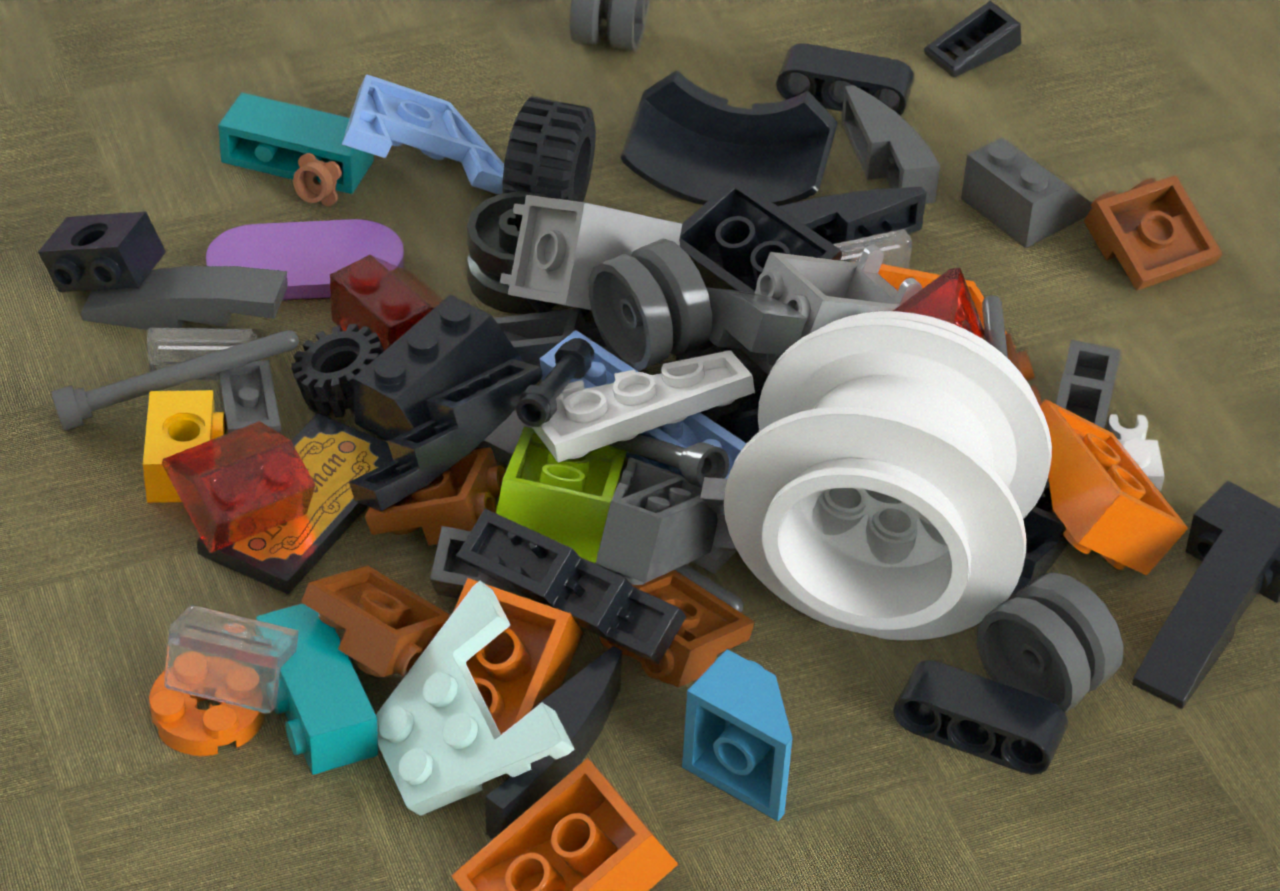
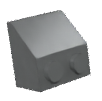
M1003 137L967 154L961 199L1025 248L1085 218L1092 209L1091 201Z

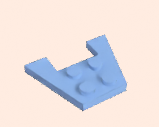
M366 74L359 88L342 145L386 158L392 145L402 146V144H406L420 149L425 155L436 160H443L446 157L461 162L471 186L498 195L503 193L504 163L450 102Z

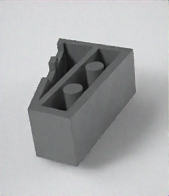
M630 457L627 468L623 472L621 483L618 484L610 503L595 564L613 570V573L626 578L632 585H644L648 581L711 553L718 522L717 513L700 498L702 488L688 483L684 476Z

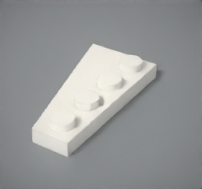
M729 350L665 363L660 374L649 375L643 372H636L635 370L615 373V382L585 389L583 380L568 383L562 393L556 398L557 411L552 418L541 426L532 428L559 463L567 459L583 457L590 451L618 441L631 440L640 433L665 424L681 422L688 416L707 409L729 405L738 398L755 393L753 376L733 352Z

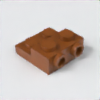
M1176 175L1158 181L1154 177L1145 179L1131 190L1117 194L1116 191L1106 192L1091 203L1092 209L1084 219L1085 225L1106 261L1117 257L1136 291L1215 264L1223 254Z
M491 447L475 449L428 485L388 508L380 511L370 507L365 515V519L371 535L392 532L394 535H405L422 527L428 545H434L439 542L442 526L472 531L484 509L496 513L495 502L500 496L502 481L506 471L502 465H497Z
M368 565L308 582L301 603L319 613L318 617L323 623L336 629L345 630L338 650L355 659V664L360 670L377 677H385L394 673L405 677L451 616Z
M672 570L667 574L646 582L644 585H632L641 591L680 608L687 616L659 665L599 636L606 648L610 649L612 646H616L622 651L623 655L631 656L640 662L645 673L651 678L659 679L679 688L699 679L715 662L717 654L749 641L755 621L681 573Z

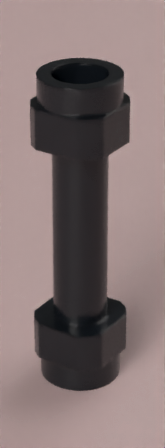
M573 338L562 344L554 355L556 365L539 386L530 385L520 396L516 413L525 425L539 427L548 422L557 411L556 398L571 379H581L589 371L595 354L592 346L586 340Z

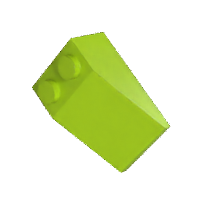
M524 426L503 477L496 514L572 548L581 558L596 563L610 503L620 482L627 451L607 445L590 451L583 457L567 459L558 463L534 429Z

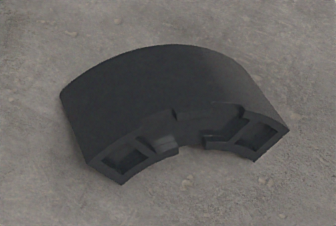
M678 70L643 91L621 153V160L630 170L657 188L678 198L704 205L736 177L776 206L804 200L817 193L820 189L838 122L809 91L779 102L753 103L751 109L738 108L727 105L728 99L698 87L685 78Z

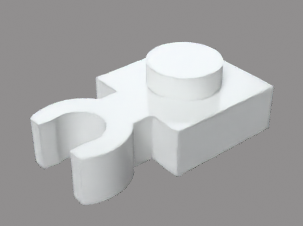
M1111 414L1107 430L1116 436L1155 487L1162 491L1165 475L1158 440H1145L1148 428L1146 417L1144 415H1137L1135 428L1127 429L1119 424L1117 414Z

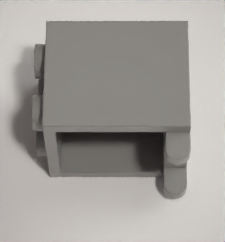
M526 195L525 205L514 203L512 214L521 215L522 221L512 274L501 273L500 283L509 285L508 295L592 311L589 301L588 279L594 266L622 254L631 256L632 252L638 248L660 239L673 241L680 246L679 238L682 224L585 202Z
M870 245L864 249L858 263L770 252L754 292L755 294L769 296L783 302L807 318L799 340L833 321L856 314L878 311L921 313L916 305L922 293V285L914 278H907L901 283L897 291L878 274L884 259V253L875 245ZM743 350L767 375H769L771 368L781 356Z

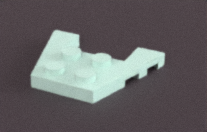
M481 581L471 588L376 714L378 746L406 807L420 816L482 791V783L506 773L511 777L518 776L530 771L531 763L549 755L554 759H558L574 750L556 712L543 702L502 735L500 734L466 665L467 660L511 626L494 591Z

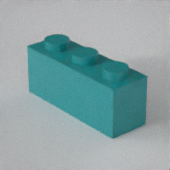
M242 92L218 124L222 163L293 180L295 172L300 168L298 165L299 158L306 153H311L317 160L325 163L334 161L339 165L342 174L337 179L336 190L349 194L354 193L374 162V154L342 145L350 118ZM316 176L318 182L321 184L320 178Z
M302 603L256 616L258 640L250 642V649L255 667L260 671V674L267 673L271 680L268 681V692L275 713L281 714L285 712L288 721L285 726L294 755L303 753L310 771L314 775L378 756L377 717L348 655L338 650L341 640L335 628L323 623L318 617V612Z

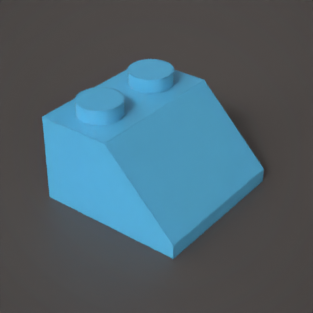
M726 649L687 690L682 768L772 819L779 821L785 814L793 738L776 675L765 670L760 664L748 661Z

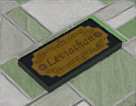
M317 413L197 540L198 554L289 595L368 507L355 502L349 482L393 461L389 444Z

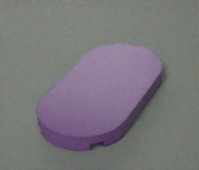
M350 219L249 224L232 228L216 237L207 249L206 266H240L287 271L288 287L283 300L364 296L386 288L387 281L393 277L396 280L401 275L404 267V248L401 239L393 230L380 223L368 220Z

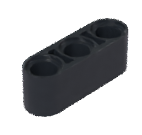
M799 43L787 51L776 81V87L780 95L786 100L809 91L825 109L843 112L845 86L854 85L874 96L901 116L906 109L915 78L911 67L905 62L896 59Z
M933 660L921 661L915 665L893 708L894 717L905 730L1030 775L1041 774L1048 769L1068 727V718L1064 711L1047 699Z

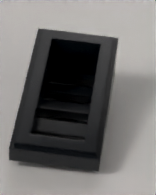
M990 0L924 47V54L950 75L957 77L1007 54L1021 45V23ZM978 39L981 42L977 44L973 40ZM964 45L969 50L965 52L960 48V46ZM950 51L958 58L953 60L945 53Z

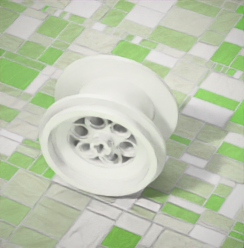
M878 311L847 316L819 328L791 345L770 370L759 400V432L738 454L725 487V520L735 548L745 564L780 599L811 618L836 628L887 640H925L958 633L982 622L985 615L1001 603L1007 601L1017 586L1026 555V532L1023 519L1034 508L1041 497L1050 472L1052 460L1050 432L1045 416L1028 382L1008 358L982 338L952 323L915 313Z

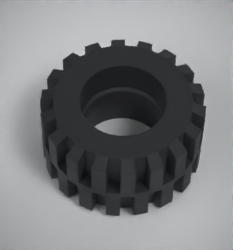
M533 96L529 97L515 119L508 141L503 170V193L524 191L544 194L555 199L583 202L592 172L596 143V127L590 107Z

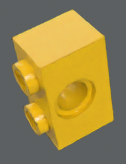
M213 390L149 392L143 456L147 503L211 502L213 480H222L223 477L222 448H215V443H225V413L215 412Z

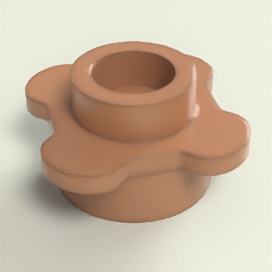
M311 153L302 155L298 160L300 168L293 177V186L296 193L306 202L316 203L321 201L324 206H332L338 200V194L335 190L337 179L342 174L339 165L334 161L325 163L317 160ZM316 176L320 178L321 184L318 182Z

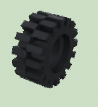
M349 324L346 331L342 330L341 325L332 327L333 333L327 336L323 330L315 334L318 341L313 343L307 340L302 345L305 352L297 351L294 355L296 363L291 365L293 376L305 403L314 413L318 410L319 414L328 417L330 412L333 411L335 417H344L345 409L350 408L352 414H355L353 378L384 352L376 332L372 333L371 329L366 326L359 330L357 324Z

